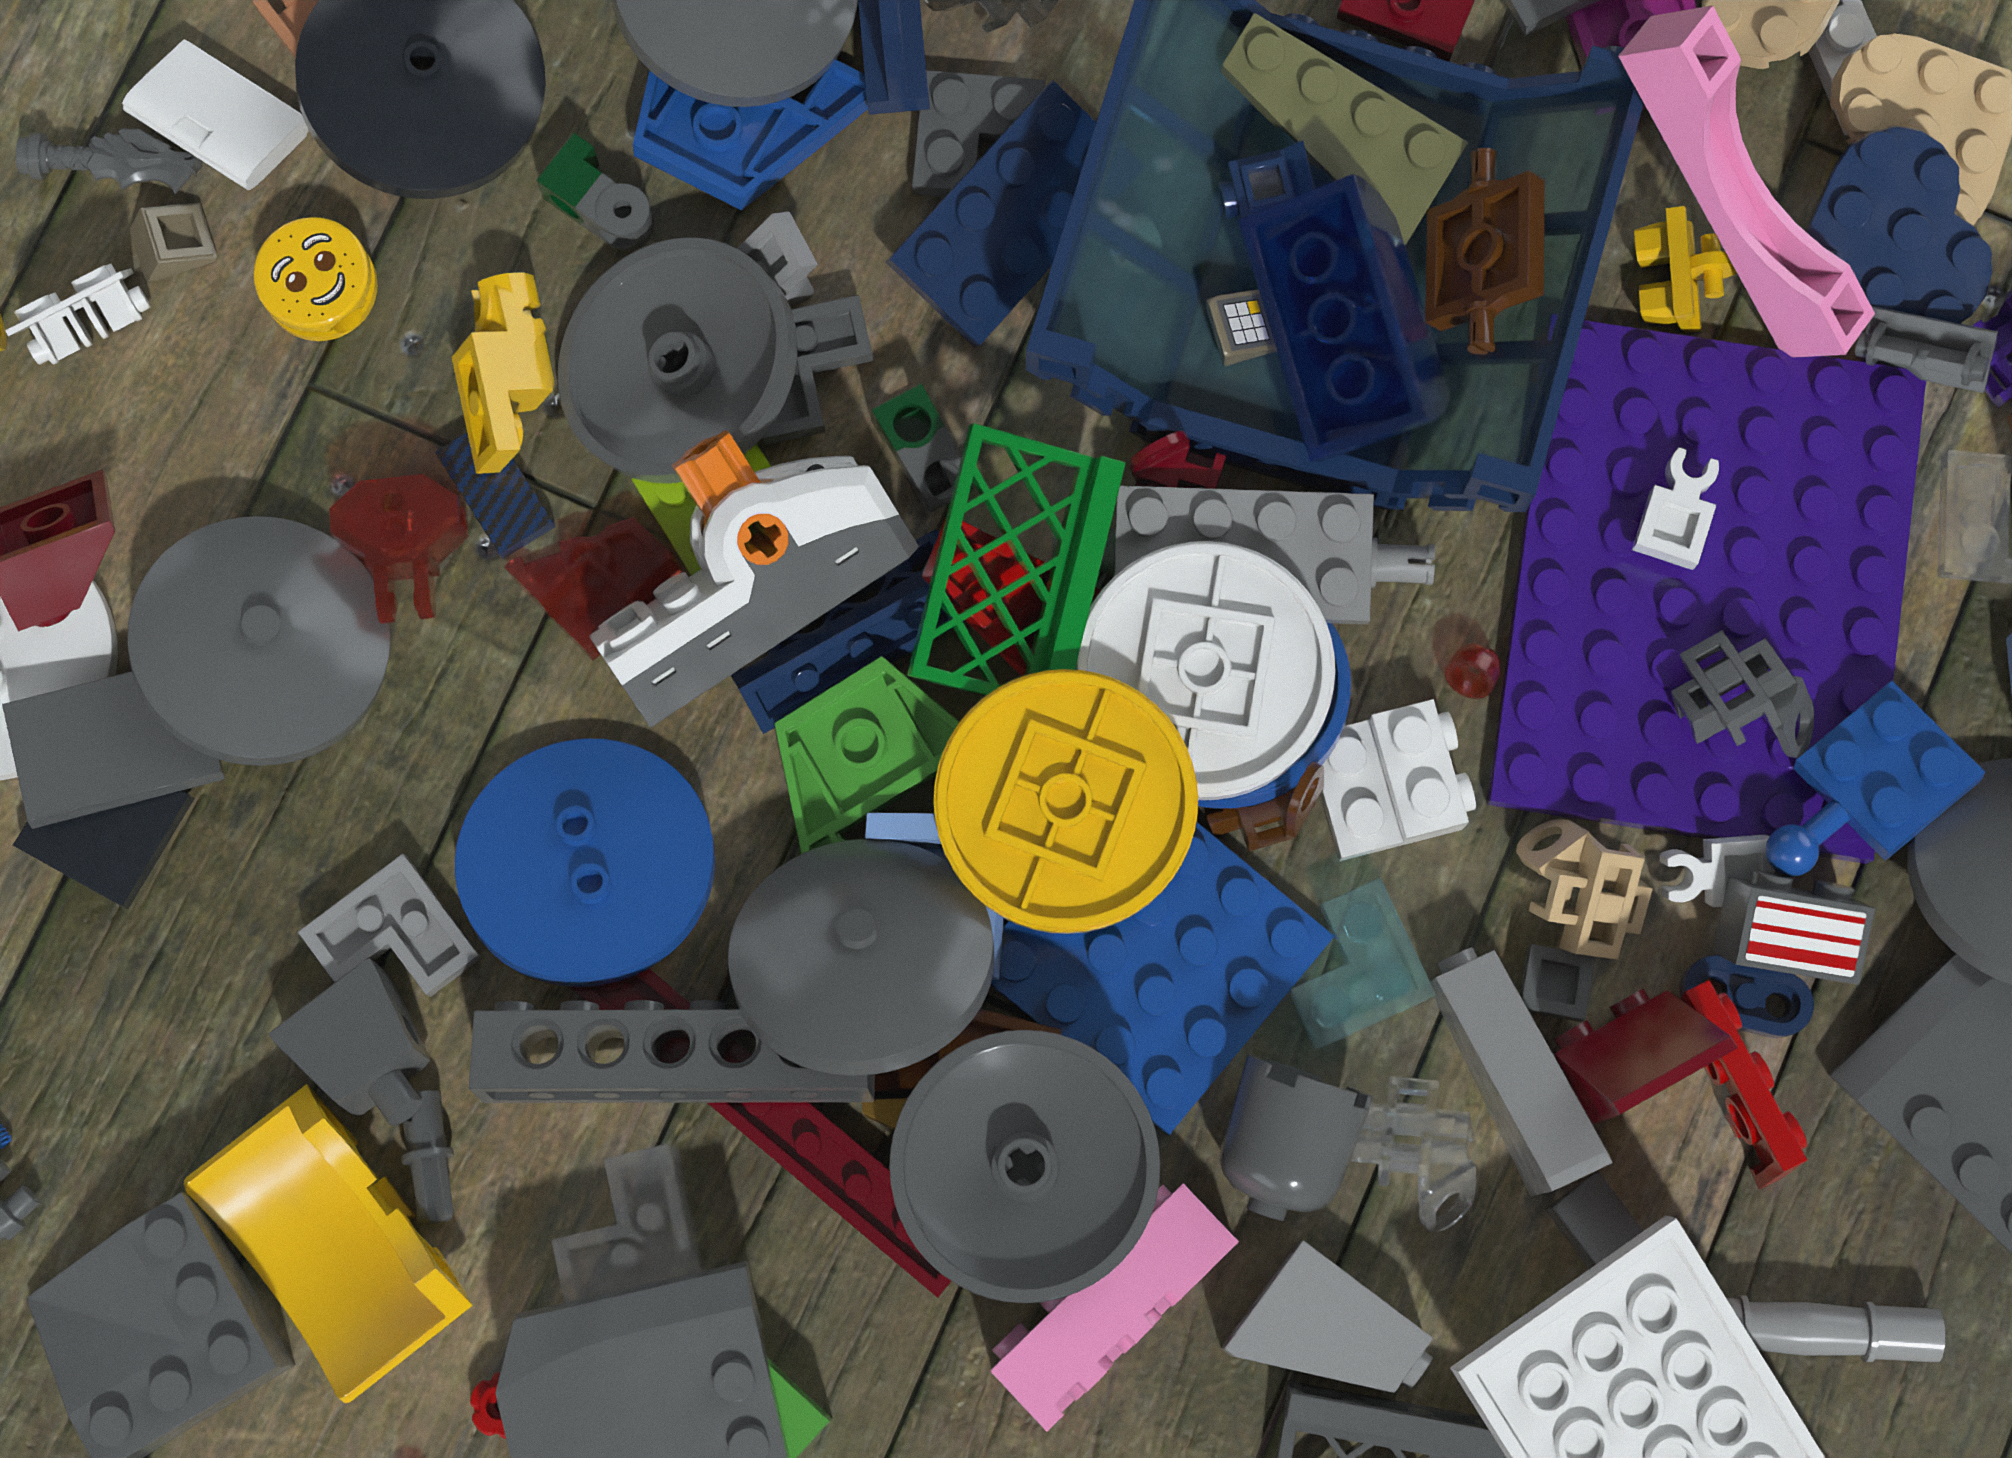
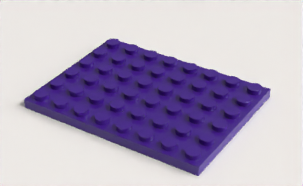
M1555 316L1551 322L1548 343L1555 341L1561 320L1559 316ZM1584 320L1537 492L1525 513L1487 805L1703 839L1765 834L1770 836L1776 829L1784 825L1794 824L1802 826L1828 803L1793 769L1798 758L1786 756L1777 736L1763 716L1740 728L1746 742L1739 746L1735 744L1726 729L1698 744L1692 737L1690 723L1685 716L1679 718L1675 711L1671 693L1672 690L1692 680L1679 654L1721 630L1738 653L1766 638L1791 675L1803 678L1812 700L1814 727L1807 750L1894 680L1926 381L1920 380L1906 368L1879 364L1871 366L1866 365V362L1826 356L1792 358L1779 349ZM1545 366L1544 377L1546 374L1547 366ZM1678 448L1686 450L1682 468L1689 477H1702V471L1710 458L1718 460L1719 463L1717 478L1699 496L1700 500L1715 504L1716 508L1699 563L1693 570L1632 550L1650 491L1655 485L1669 490L1671 488L1666 480L1665 469L1669 459ZM1718 651L1698 662L1701 669H1704L1724 657ZM1742 684L1720 697L1726 703L1746 692L1747 688ZM1800 712L1795 726V739H1797L1800 729ZM1845 823L1819 845L1818 857L1868 864L1874 861L1875 850L1848 823Z

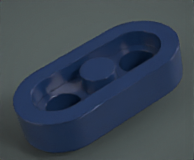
M1719 955L1707 956L1696 961L1686 969L1680 981L1679 992L1681 998L1687 990L1702 984L1705 979L1715 980L1720 985L1722 992L1726 993L1732 1000L1739 1013L1742 1028L1738 1030L1769 1038H1784L1801 1031L1809 1023L1814 1010L1811 990L1797 975L1736 965ZM1770 994L1779 996L1785 1004L1784 1014L1780 1018L1771 1016L1766 1010L1765 1001Z

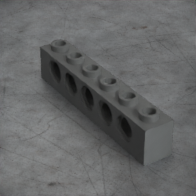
M647 1000L626 1002L624 1010H599L598 1004L588 1001H565L560 1003L559 1010H534L535 1006L527 1002L502 1001L495 1004L494 1011H474L469 1090L483 1103L874 1102L875 1074L836 1075L815 1071L789 1061L774 1052L757 1037L743 1018L740 1010H729V1004L722 1001H693L690 1003L689 1010H664L662 1003ZM548 1037L558 1039L557 1052L549 1061L541 1064L531 1063V1051L537 1042ZM612 1037L624 1039L623 1051L616 1060L606 1064L595 1062L596 1050L604 1040ZM675 1037L690 1039L689 1051L683 1059L675 1063H663L660 1061L661 1049L667 1041ZM739 1037H751L756 1040L755 1051L749 1059L741 1063L725 1061L726 1048L733 1040Z

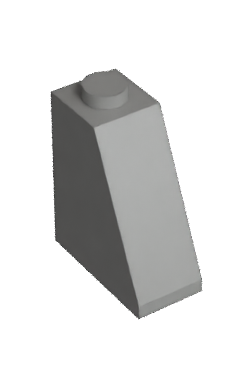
M1302 1240L1293 1247L1224 1342L1221 1349L1233 1357L1395 1393L1400 1384L1411 1389L1423 1375L1433 1358L1425 1352L1433 1337Z

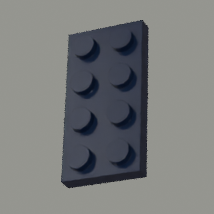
M1054 80L1049 82L885 261L974 348L980 346L1052 266L1094 132L1096 121ZM1115 140L1092 213L1098 215L1141 168Z

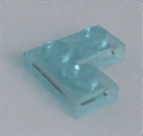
M1381 878L1329 900L1320 906L1332 934L1335 936L1334 939L1346 965L1294 987L1289 991L1316 1051L1436 996Z

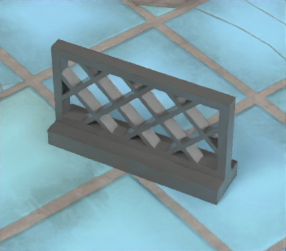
M1287 1381L1283 1404L1284 1416L1276 1458H1292L1296 1431L1325 1436L1338 1455L1336 1458H1356L1373 1445L1391 1448L1397 1458H1407L1403 1451L1423 1454L1419 1458H1506L1479 1415ZM1336 1438L1357 1443L1345 1451Z

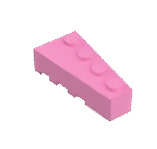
M1184 1183L1173 1193L1163 1184L1158 1189L1150 1220L1142 1236L1126 1258L1104 1278L1080 1292L1060 1299L1041 1302L1040 1305L1049 1314L1030 1332L1020 1322L992 1349L1000 1358V1361L990 1370L991 1373L1047 1432L1064 1416L1062 1412L1074 1400L1077 1401L1084 1393L1088 1392L1113 1366V1362L1122 1353L1125 1354L1162 1318V1314L1170 1306L1173 1307L1239 1241Z

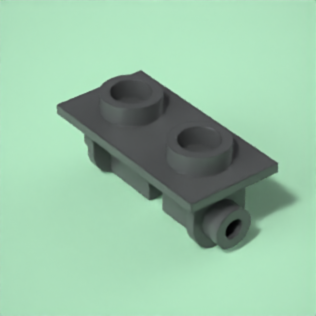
M1871 306L1875 314L1867 324L1866 332L1862 331L1859 335L1855 355L1860 357V362H1866V365L1871 366L1879 364L1906 368L1920 380L1981 393L1985 392L1998 331Z

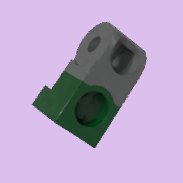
M573 133L536 180L543 199L611 247L620 251H632L641 248L649 241L654 230V220L646 195L639 188L631 184H616L612 179L597 170L599 162L594 146Z
M922 383L873 408L871 410V422L883 442L885 441L919 501L926 511L931 513L950 503L961 459L955 450L957 447ZM971 484L970 491L974 490L973 484Z

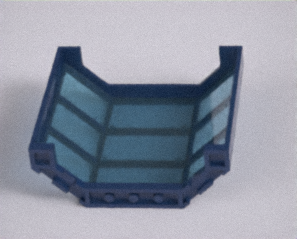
M1134 0L1026 348V370L1042 380H1051V377L1074 384L1070 397L1102 416H1111L1112 409L1117 410L1132 419L1129 432L1144 441L1153 443L1167 435L1184 430L1190 440L1189 452L1214 460L1216 453L1226 456L1224 464L1325 493L1374 494L1373 506L1381 509L1403 510L1407 498L1429 499L1428 507L1435 511H1473L1476 499H1481L1498 504V508L1505 512H1526L1537 492L1644 104L1618 57L1625 47L1608 46L1600 48L1592 45L1581 71L1509 79L1498 76L1492 68L1483 64L1465 63L1459 65L1437 59L1433 52L1425 48L1407 46L1401 49L1379 43L1374 36L1363 31L1347 30L1339 32L1321 27L1314 19L1302 14L1291 13L1285 16L1274 14L1255 0ZM1254 13L1468 142L1428 209L1453 200L1471 184L1470 153L1473 150L1477 151L1478 148H1491L1497 152L1496 180H1505L1528 170L1545 180L1544 295L1506 308L1501 313H1498L1494 322V352L1488 351V354L1478 355L1467 350L1469 322L1443 331H1439L1425 323L1427 211L1400 253L1385 238L1386 234L1366 214L1362 215L1345 198L1346 193L1321 168L1317 170L1309 162L1318 199L1314 219L1241 236L1237 218H1225L1218 182L1227 180L1228 162L1285 149L1295 144L1281 128H1275L1220 72L1222 64ZM1280 177L1251 183L1255 201L1284 194ZM1266 288L1284 349L1224 367L1206 311V300L1219 295Z

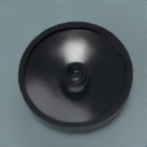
M319 0L304 24L297 45L295 60L296 92L303 119L311 135L324 153L340 169L365 185L385 193L415 199H436L456 196L480 188L500 176L517 161L531 141L540 120L546 86L543 53L532 25L514 0ZM415 65H422L424 68H430V69H428V70H418V69H416L414 66H415Z

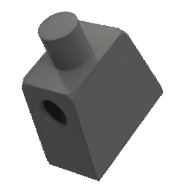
M367 958L268 1033L273 1042L332 1100L356 1117L365 1114L376 1105L389 1125L394 1126L410 1119L422 1107L423 1101L408 1080L427 1066L430 1061L429 1055L395 981L370 958Z

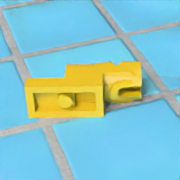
M524 272L494 275L477 282L479 290H471L474 301L475 332L468 336L452 356L476 474L501 472L521 450L523 427L517 413L537 409L553 391L555 380L544 334L546 326L541 318L535 319L531 314V310L537 309L541 305L534 275Z

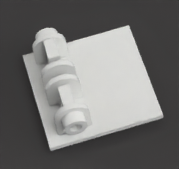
M109 264L71 282L77 294L62 302L56 292L14 311L20 323L5 331L10 336L30 328L35 336V339L26 343L31 355L39 365L48 360L54 365L60 362V359L81 349L64 316H67L83 344L89 347L93 345L92 339L76 310L84 307L96 330L105 339L110 335L93 301L96 300L113 332L134 321L142 320L141 312L151 308L139 286L130 290L126 287L123 279L134 274L132 268L116 273L112 264Z

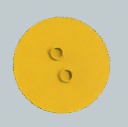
M1072 669L1047 670L1025 675L998 687L982 698L959 722L946 744L937 769L934 785L935 822L941 845L953 871L970 893L988 909L1017 925L1033 930L1064 934L1089 932L1103 929L1133 916L1149 905L1172 881L1186 857L1195 832L1198 815L1197 780L1191 757L1180 733L1166 714L1144 694L1115 678L1095 672Z

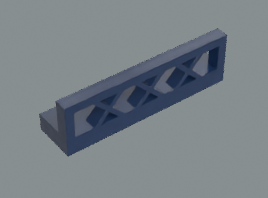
M936 529L915 540L919 547L907 560L808 624L824 621L821 627L810 633H801L802 629L768 650L765 658L730 675L763 734L774 729V723L879 657L883 656L892 663L913 651L929 584L922 578L924 569L920 572L910 571L916 565L929 559L939 535ZM871 590H880L878 595L866 602L855 603L859 597ZM942 607L936 627L949 620Z

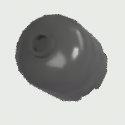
M1248 1054L1221 1145L1219 1161L1223 1175L1233 1188L1250 1196L1247 1209L1273 1219L1284 1221L1287 1210L1311 1212L1324 1208L1334 1200L1342 1185L1373 1096L1350 1086L1343 1089L1323 1083L1322 1076L1266 1058L1263 1061Z

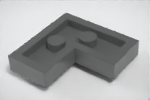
M926 70L930 109L920 110L912 183L913 195L945 197L977 162L979 142L994 143L1045 87L1046 80Z
M859 295L791 309L796 325L798 342L795 375L784 406L776 420L762 437L764 445L824 433L825 427L813 374L873 361Z

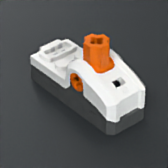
M726 430L714 437L704 439L687 450L678 461L671 465L696 503L690 519V544L701 570L690 577L685 572L669 578L654 590L653 594L657 599L647 605L643 601H636L604 621L598 626L599 629L589 635L650 728L901 564L919 547L869 466H858L852 456H828L781 463L754 472L733 437ZM751 524L756 532L752 536L750 530L748 529V527Z

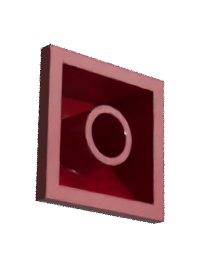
M103 469L0 507V597L18 632L35 625L37 627L55 625L68 617L71 611L81 607L115 533L108 480Z

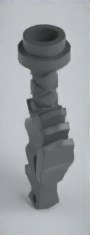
M122 128L118 131V135L107 132L103 135V138L94 136L90 139L88 146H53L45 133H31L29 137H19L16 144L18 172L20 174H29L32 179L45 180L48 173H51L53 169L66 170L68 168L78 171H87L89 169L96 181L104 178L115 179L120 184L122 190L135 183L160 181L170 186L174 194H176L192 174L197 177L198 171L203 166V161L191 153L176 152L170 145L153 138L140 128Z

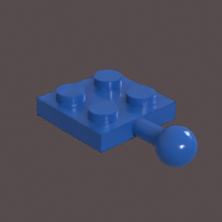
M1891 681L1796 759L1793 769L1828 804L1802 826L1790 824L1776 829L1766 843L1765 852L1770 866L1782 875L1790 877L1803 875L1816 864L1819 856V845L1845 823H1848L1886 861L1982 780L1986 772L1908 695Z

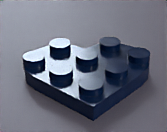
M1897 125L1870 131L1859 140L1850 143L1833 166L1805 232L1824 248L1850 265L1870 305L1962 324L1963 321L1973 315L1987 295L1992 275L1991 249L1971 223L1955 214L1960 193L1959 167L1943 144L1920 129Z

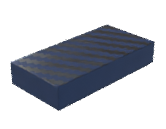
M468 433L463 434L435 452L502 560L556 527L513 458L500 473L476 474Z

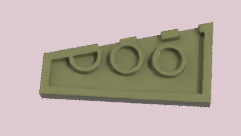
M1256 13L1251 17L1220 70L1275 128H1281L1295 143L1304 141L1308 161L1317 170L1321 168L1346 193L1345 198L1362 215L1366 214L1386 234L1385 238L1400 253L1468 144L1467 141Z

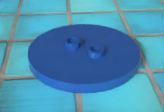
M607 739L569 740L537 749L511 763L497 774L475 799L463 822L456 845L455 879L457 892L473 930L492 954L504 964L532 979L549 984L569 987L600 986L633 977L651 968L673 952L689 935L701 917L711 893L715 874V845L706 811L697 793L689 782L665 760L640 747L620 741Z

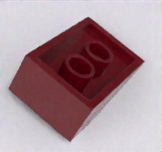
M1643 988L1609 1007L1616 1018L1609 1023L1593 1030L1589 1021L1586 1020L1555 1037L1554 1041L1560 1050L1553 1053L1589 1120L1594 1124L1628 1111L1738 1047L1728 1033L1667 990L1650 999Z

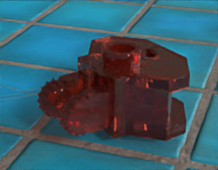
M424 474L357 482L329 508L331 534L337 542L356 558L363 561L365 567L373 576L378 620L381 624L396 622L398 602L394 581L414 579L415 591L413 592V600L419 619L435 618L434 577L440 576V563L469 537L466 510L459 506L457 495Z

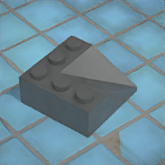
M179 1193L122 1227L26 1298L67 1415L90 1458H143L295 1366L221 1229L187 1193Z

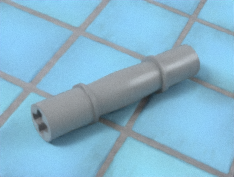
M1746 1295L1726 1298L1759 1351L1804 1356L1860 1355L1863 1362H1873L1875 1359L1940 1362L1943 1357L1945 1324L1941 1311L1936 1308L1877 1306L1873 1302H1863L1860 1308L1811 1302H1749Z

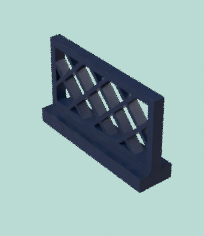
M858 0L869 115L930 109L920 0Z

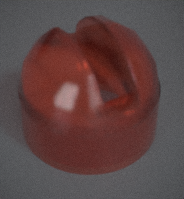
M1479 643L1463 645L1454 653L1445 670L1446 680L1450 687L1462 696L1472 699L1485 698L1490 695L1499 679L1501 671L1500 659L1492 648L1487 650L1480 647ZM1471 666L1481 672L1480 676L1469 672Z

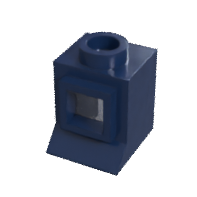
M1303 140L1285 149L1228 162L1227 180L1218 182L1219 195L1225 218H1237L1241 236L1314 219L1318 199Z

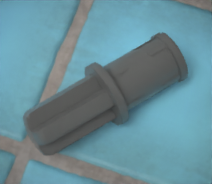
M437 1090L419 1091L416 1093L423 1101L422 1107L414 1116L403 1122L406 1154L401 1156V1162L411 1167L417 1220L420 1224H436L450 1220L454 1212L447 1159L454 1156V1149L447 1147L442 1117L441 1092Z

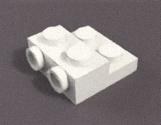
M1434 699L1373 714L1369 720L1344 726L1338 743L1323 764L1324 788L1320 793L1339 861L1460 831L1469 823L1466 812L1476 809L1474 791L1466 773L1455 775L1449 751L1458 748L1456 729L1449 712L1437 713Z

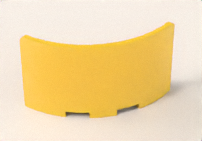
M306 1084L187 1176L183 1184L187 1194L226 1234L277 1298L312 1350L335 1395L343 1403H349L473 1305L441 1251L437 1247L432 1248L410 1222L416 1215L387 1176H384L375 1183L379 1178L360 1156L356 1148L359 1141L325 1102Z

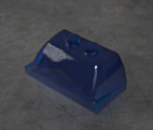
M1351 174L1238 220L1310 462H1323L1433 422L1446 413L1450 397L1449 389L1430 326L1425 323V310L1402 234L1394 213L1377 190L1362 177Z

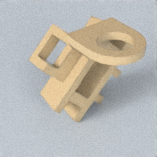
M1555 819L1542 823L1531 829L1521 838L1516 850L1520 860L1524 865L1536 871L1538 875L1544 876L1551 881L1546 903L1531 901L1529 912L1546 921L1565 924L1559 946L1560 949L1580 955L1618 960L1625 932L1641 934L1653 888L1639 879L1645 858L1628 844H1621L1619 851L1606 849L1589 831L1566 819ZM1553 834H1562L1548 848L1532 851L1534 846L1542 839ZM1573 887H1579L1580 891L1575 908L1568 907ZM1602 889L1610 890V893L1602 892ZM1589 937H1590V938H1596V940H1595V941H1590V940H1589Z

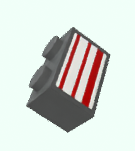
M1761 870L1753 871L1752 880L1728 877L1713 953L1736 965L1860 984L1876 908L1853 899L1854 888L1815 880L1813 891L1792 888V877Z

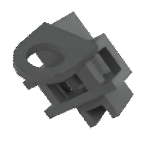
M1721 630L1679 654L1692 680L1672 690L1671 693L1679 718L1686 717L1690 723L1692 737L1697 744L1726 729L1735 744L1739 746L1746 742L1740 728L1763 716L1777 736L1786 756L1799 758L1807 751L1814 727L1812 700L1803 678L1791 675L1766 638L1738 653ZM1720 651L1724 658L1701 669L1698 662ZM1742 684L1745 685L1747 688L1746 692L1726 703L1720 697ZM1800 712V729L1798 737L1795 739V726Z

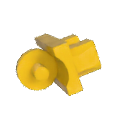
M1685 206L1666 208L1667 221L1634 230L1635 249L1640 267L1670 264L1671 281L1639 285L1641 316L1645 323H1678L1683 334L1702 331L1698 281H1704L1706 298H1720L1724 296L1723 279L1733 276L1737 272L1726 252L1721 251L1720 241L1715 233L1705 234L1700 237L1702 253L1696 254L1694 225L1691 221H1687Z

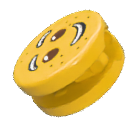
M309 217L284 224L265 240L254 264V284L260 301L279 326L298 338L310 341H328L340 338L356 329L366 319L376 300L378 282L371 258L359 239L348 228L329 219Z

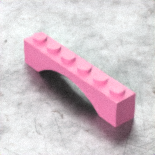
M1714 6L1650 16L1618 57L1777 347L1792 358L1846 355L1875 312L1850 265L1820 245L1797 225L1773 198L1755 170L1742 140L1736 113V80L1741 58Z

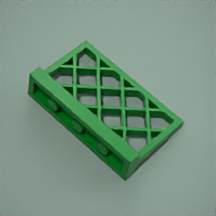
M976 423L970 424L907 676L987 696L1001 685L998 684L985 661L1015 644L1027 665L1025 675L1047 670H1075L1126 462L1105 456L1094 458ZM982 442L1004 448L1017 470L1016 474L990 489L976 466ZM1021 453L1040 459L1027 466ZM1049 462L1075 468L1069 495L1050 506L1032 473ZM1022 479L1040 512L1012 528L994 495ZM973 482L980 495L967 502ZM984 501L1002 535L973 551L961 530L964 513ZM1066 506L1061 525L1055 512ZM1045 519L1057 540L1054 557L1035 568L1016 535ZM1007 541L1025 574L996 591L978 558ZM956 545H958L964 557L952 564ZM969 565L987 597L958 614L945 589L949 575ZM1051 568L1047 586H1045L1039 575ZM1030 581L1042 602L1039 618L1019 630L1001 598ZM992 604L1009 637L980 653L962 621ZM942 607L949 620L936 627ZM953 627L971 660L951 672L927 666L933 639ZM1035 631L1032 647L1030 650L1024 637L1028 636L1029 634ZM976 667L984 681L967 677L963 674Z

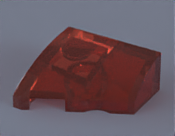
M634 517L611 524L596 536H577L560 542L562 551L529 563H525L520 556L512 559L504 566L520 587L592 661L601 654L589 635L597 631L599 625L636 601H643L646 605L657 599L653 594L654 590L669 578L683 572L674 555Z

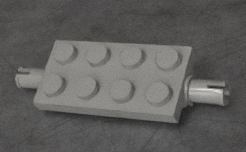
M1120 486L1117 496L1116 529H1110L1099 572H1108V579H1112L1126 566L1142 556L1174 544L1194 541L1225 542L1259 552L1287 569L1311 594L1320 608L1326 623L1368 625L1370 622L1371 588H1375L1376 582L1425 583V585H1433L1435 565L1421 564H1432V560L1435 559L1434 544H1427V546L1378 544L1377 538L1372 537L1374 494ZM1052 534L1053 551H1055L1057 540L1054 534Z

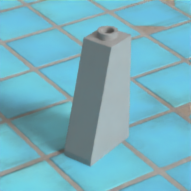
M1473 947L1439 962L1438 966L1442 975L1435 977L1427 985L1530 1197L1552 1192L1613 1163L1495 950L1477 957Z

